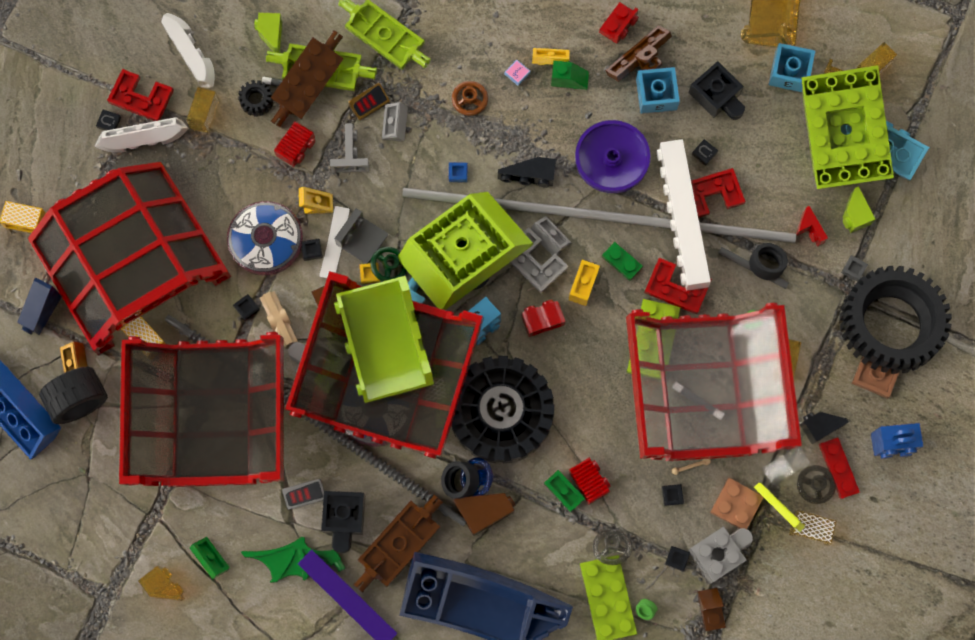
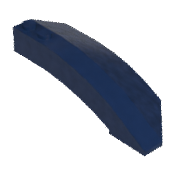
M414 552L399 616L442 625L487 640H542L548 637L549 633L568 625L573 606L505 576L453 560Z

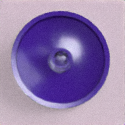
M606 120L592 125L582 134L576 146L575 163L582 179L592 188L605 193H621L632 189L645 177L650 164V148L644 135L634 126L623 121Z

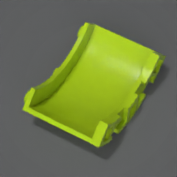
M406 276L336 294L338 301L334 303L336 313L342 316L348 339L345 347L347 354H352L359 380L356 388L358 395H363L365 403L434 385L431 368L423 348L418 322L415 318L414 306Z

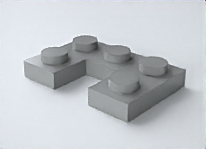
M528 227L524 233L532 241L533 246L510 263L542 293L569 266L556 253L541 266L530 253L542 243V240Z

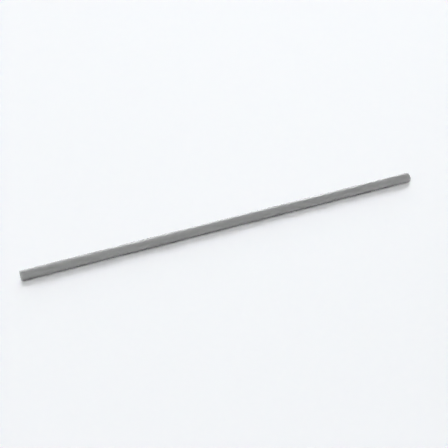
M403 188L402 197L458 203L467 196ZM494 198L503 209L671 228L670 220L672 219ZM699 222L701 232L791 243L796 241L795 233Z

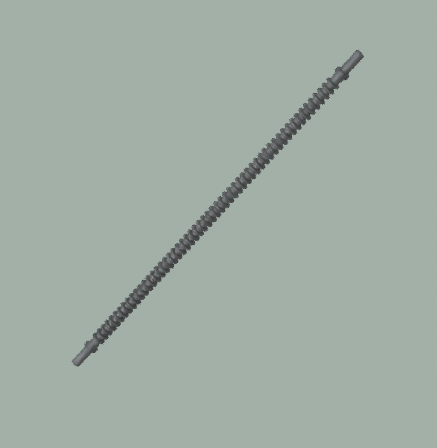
M166 316L164 321L179 330L181 335L188 336V340H193V343L209 341L210 344L209 339L205 340V336L201 337L200 333L196 334L197 331H192L186 323L182 324L172 316ZM211 353V356L215 355L216 359L220 358V362L224 361V365L229 364V368L233 367V371L237 370L238 374L242 373V377L246 376V380H248V367L246 368L245 364L241 365V361L237 362V359L232 358V355L228 356V353ZM259 373L255 374L256 387L272 384V382L268 383L267 379L263 380V376L259 377ZM276 390L265 392H269V396L274 395L273 398L276 399ZM284 392V405L287 404L289 395L286 396V392ZM297 401L296 406L304 408V404L300 405V402ZM305 417L306 421L310 420V424L314 423V426H318L319 430L323 429L324 433H328L329 437L333 436V440L337 439L338 443L342 442V446L346 445L347 449H352V453L355 451L356 456L360 455L361 459L365 458V462L369 461L370 465H375L374 468L378 467L380 472L384 471L383 474H388V478L393 477V481L397 480L398 484L401 483L403 488L407 487V491L411 490L412 494H417L416 497L420 496L421 500H426L425 503L433 497V493H428L429 490L424 491V487L420 488L419 484L416 485L414 480L410 481V477L406 478L405 474H400L401 471L397 472L396 468H391V464L387 465L386 461L382 462V458L378 459V455L374 456L373 452L369 453L368 448L364 449L363 445L359 446V442L355 443L354 439L350 440V436L346 437L345 433L334 430L332 425ZM444 503L440 505L438 509L445 517L449 516L463 527L466 525L463 516L452 510V506Z

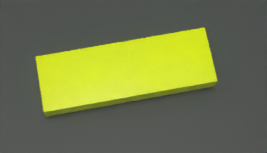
M758 483L754 487L795 529L801 532L805 528V525L763 484Z

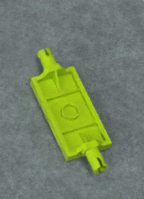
M351 0L339 1L338 6L349 12L351 16L345 24V29L402 70L410 60H414L423 68H426L430 63L431 58H428L419 51L425 44V41L373 2L366 0L364 4L356 5Z
M289 43L288 50L284 53L268 50L266 62L282 64V79H284L306 46ZM335 51L336 54L343 58V61L325 87L355 91L359 77L376 79L377 68L361 66L362 56L360 54Z

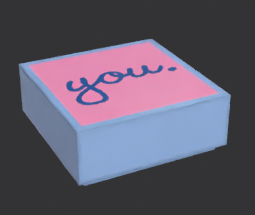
M516 60L505 71L504 75L519 86L530 74V70Z

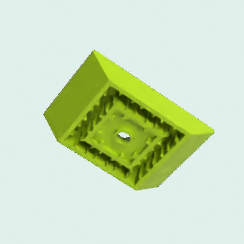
M878 65L801 77L803 104L816 188L823 189L894 178ZM842 125H849L851 133L844 135L841 132Z
M480 192L467 195L411 236L401 250L398 259L435 306L446 310L533 246V243L489 192ZM460 241H467L465 247L460 248L457 246Z

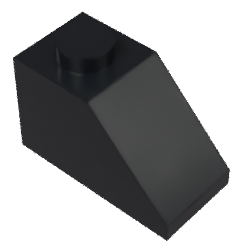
M811 412L803 417L804 421L800 426L810 442L814 444L845 426L849 421L847 418L818 412L815 415Z

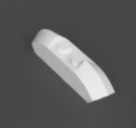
M166 13L161 21L164 29L199 85L203 88L213 87L215 80L213 64L210 58H204L199 48L195 49L193 45L195 41L189 33L191 28L181 18Z
M175 117L102 131L95 147L108 152H126V148L136 149L146 144L151 146L161 142L164 145L180 138L188 130V127L182 120Z

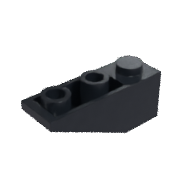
M535 157L498 169L497 179L505 183L515 181L522 185L538 184L539 187L543 188L553 186L556 159Z

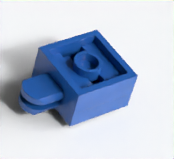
M920 423L882 426L871 433L874 456H881V459L892 458L893 455L900 454V457L912 456L913 453H917V450L923 447Z

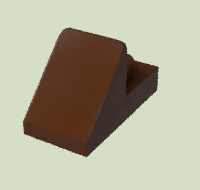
M718 589L697 591L705 631L726 628L722 611L724 605Z

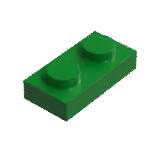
M616 242L602 254V258L629 281L643 268V265Z
M559 470L544 482V485L570 513L585 500Z
M208 537L190 546V550L212 579L229 570L230 567Z

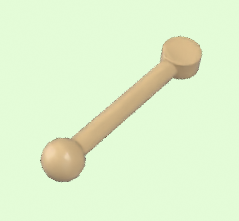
M703 459V461L696 462L681 468L674 467L672 469V473L674 475H678L679 472L687 469H691L703 464L709 465L711 463V460Z

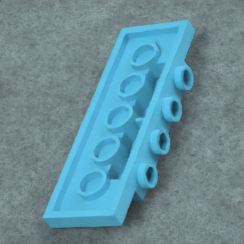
M886 121L893 172L910 181L929 147L911 138L909 132L903 129L898 131L893 128L892 123ZM847 124L842 125L841 132L844 135H848L851 133V127Z

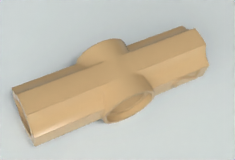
M275 291L265 293L260 297V300L268 315L267 319L273 331L278 332V335L284 338V349H289L293 343L298 342L291 328V322L285 309L282 308Z

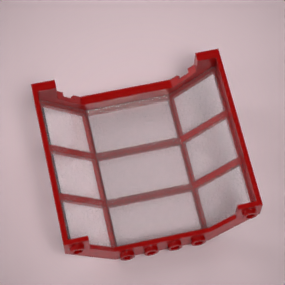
M775 302L767 303L759 311L736 316H729L727 313L718 314L717 317H710L709 314L699 315L698 318L684 315L680 316V319L665 316L661 317V320L649 317L650 312H643L642 309L632 310V313H629L626 317L640 459L662 460L665 457L666 461L746 457L760 453L759 450H761L762 454L783 449H796L802 446L784 305H777Z

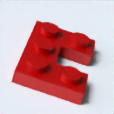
M122 69L107 102L153 121H159L174 89L155 82L149 97L135 93L134 91L141 77L138 74Z
M733 168L691 180L698 218L710 214L704 197L721 193L727 209L743 205L746 202Z
M658 258L644 293L697 315L709 287L686 291V288L670 282L676 264Z

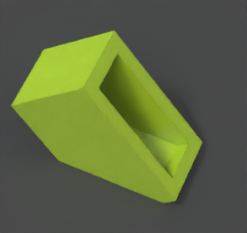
M258 12V19H255L254 23L255 30L258 31L259 37L273 52L280 53L283 24L281 14Z
M859 186L855 187L852 191L843 214V224L846 229H849L850 233L870 226L875 221V217Z

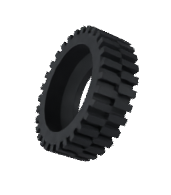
M887 266L885 270L883 267L877 268L875 272L872 270L866 276L861 277L845 298L844 304L841 307L843 312L839 318V321H843L840 325V331L846 330L842 335L844 341L850 340L846 346L849 350L853 347L856 349L853 353L856 358L859 355L864 356V359L861 361L864 365L870 361L872 362L870 368L876 370L880 365L882 366L881 372L887 373L890 368L891 374H897L900 370H902V374L908 373L911 369L915 371L920 366H924L944 346L952 325L948 323L952 319V314H946L950 309L949 303L943 305V302L947 299L945 294L939 296L938 292L941 288L938 285L933 288L931 286L933 280L930 277L927 281L923 280L922 278L925 274L919 272L916 276L913 275L915 269L909 268L904 272V266H898L895 271L893 266ZM892 297L909 304L916 312L920 322V332L917 340L909 347L903 349L890 348L877 341L870 334L864 323L866 309L872 302L880 298Z

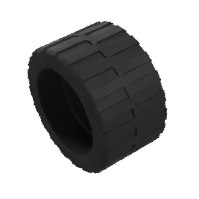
M80 367L65 372L49 381L39 392V396L52 422L55 424L70 423L85 417L100 408L108 398L102 383L92 367Z

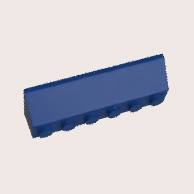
M0 360V426L31 460L55 440L61 426L52 422L45 408Z

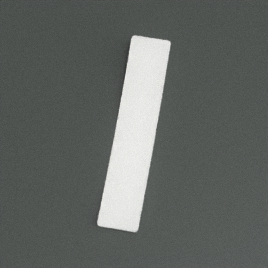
M335 206L320 277L327 278L329 271L336 273L342 248L336 245L334 238L348 220L349 208Z

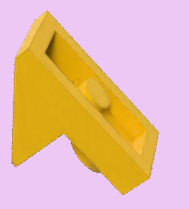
M301 187L299 188V207L304 208L305 214L332 213L333 194Z

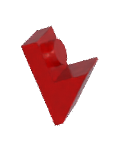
M808 206L802 213L796 236L809 231L811 241L815 242L818 247L824 244L828 237L811 207Z

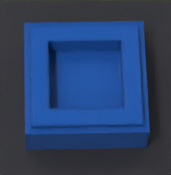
M449 162V182H467L468 163Z

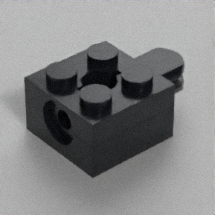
M719 61L712 65L690 86L688 93L713 118L724 111L732 120H738L745 111V106L737 99L741 95L744 86Z
M324 491L321 531L333 534L332 547L337 553L343 554L350 550L352 535H363L366 496L362 492Z

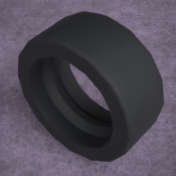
M772 243L758 245L749 260L752 272L764 280L779 278L788 264L787 254L784 250ZM769 255L773 257L779 267L777 269L765 267L759 261L758 256Z
M453 461L449 463L441 476L443 491L453 499L473 496L479 486L477 469L469 462ZM459 469H463L466 475V484L461 492L457 491L454 484V478Z

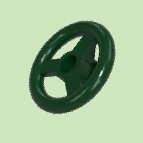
M382 247L372 255L370 266L372 273L377 279L383 282L405 276L407 270L402 265L401 272L397 276L390 278L391 271L396 269L398 265H401L397 257L401 251L393 247ZM386 252L393 253V254H388L386 257H384V256L382 255V253H386ZM377 259L383 263L385 269L384 276L377 270Z

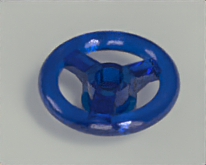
M472 458L467 462L472 465L478 463L485 468L478 470L479 486L473 496L484 495L492 485L493 472L486 460ZM463 469L460 476L462 488L466 484V475Z

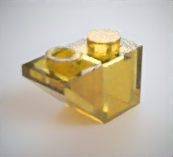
M156 566L138 580L152 598L177 601L185 599L182 595L184 590L178 583L174 584L170 579L172 574L166 567Z

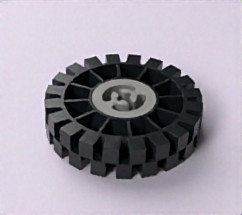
M499 355L495 359H492V356L483 358L482 362H475L469 366L451 424L452 431L465 450H469L471 455L478 459L483 458L486 459V462H502L503 464L512 463L513 460L517 459L520 461L528 457V454L531 452L534 453L541 446L542 442L546 440L550 432L555 407L552 390L549 389L548 382L543 374L540 375L537 368L531 364L529 366L526 365L522 359L516 357L514 360L508 359V356ZM460 376L457 378V383L452 387L449 406L452 404ZM501 396L513 401L516 411L512 417L508 416L510 413L508 401L500 398ZM490 401H494L493 412H495V417L503 421H496L489 416L487 406ZM499 405H501V407H505V411L503 413L501 412V410H498Z

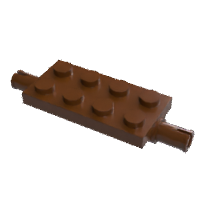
M333 30L325 44L312 37L271 96V99L278 103L280 108L271 122L275 124L280 119L276 124L279 128H281L289 115L293 114L302 120L343 61V58L334 51L341 39H343V36L339 34L334 40L338 32Z
M435 494L423 508H419L414 502L410 501L359 557L358 561L365 567V572L354 583V586L359 587L362 593L374 579H378L388 587L413 559L414 552H419L441 528L431 519V515L443 504Z

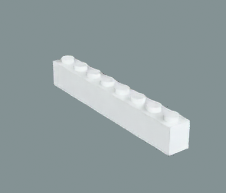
M683 139L661 142L657 150V159L662 163V167H660L661 178H665L663 190L664 195H668L669 199L667 211L672 215L670 227L671 231H675L676 236L673 238L675 249H678L679 252L677 264L678 267H682L683 272L680 274L681 284L685 285L686 291L707 288L711 281Z

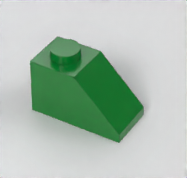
M553 61L552 87L588 89L589 71L572 62Z

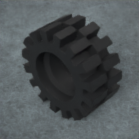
M251 80L252 84L246 82V87L242 85V91L238 93V100L245 113L247 112L250 116L253 114L254 117H257V114L260 113V116H262L264 111L268 113V108H272V93L266 83L263 82L262 84L260 80H257V83H255L254 80ZM260 93L263 99L258 104H252L249 102L250 95Z

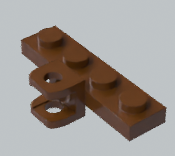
M658 25L605 70L607 76L620 82L638 66H640L641 70L659 69L662 66V62L656 57L658 55L657 49L672 37L671 32Z

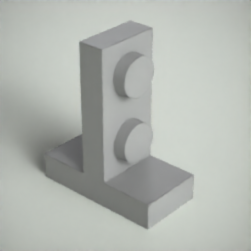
M352 123L345 124V159H330L332 173L369 172L368 158L357 159L358 151L357 147H354V141H357V130H354Z

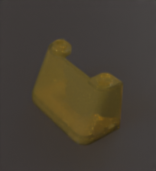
M751 0L749 25H745L741 29V39L746 44L776 48L779 43L796 46L800 0Z

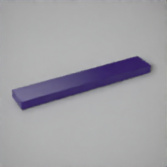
M312 549L300 560L298 565L374 640H392L397 635V632Z

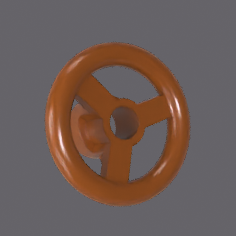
M474 81L460 83L452 93V104L463 115H477L486 108L488 103L486 89ZM465 88L462 93L463 99L457 101L459 91ZM475 88L480 90V92L482 93L483 101L477 99V91ZM467 103H473L476 106H478V108L474 110H466L463 109L461 106Z

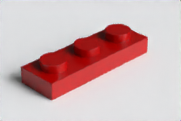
M837 437L818 444L839 498L843 499L860 493L839 438Z

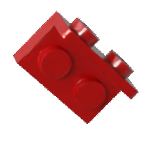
M619 2L599 29V33L616 44L620 39L624 40L629 32L628 28L631 25L634 26L639 19V16H637L639 9L635 7L632 10Z

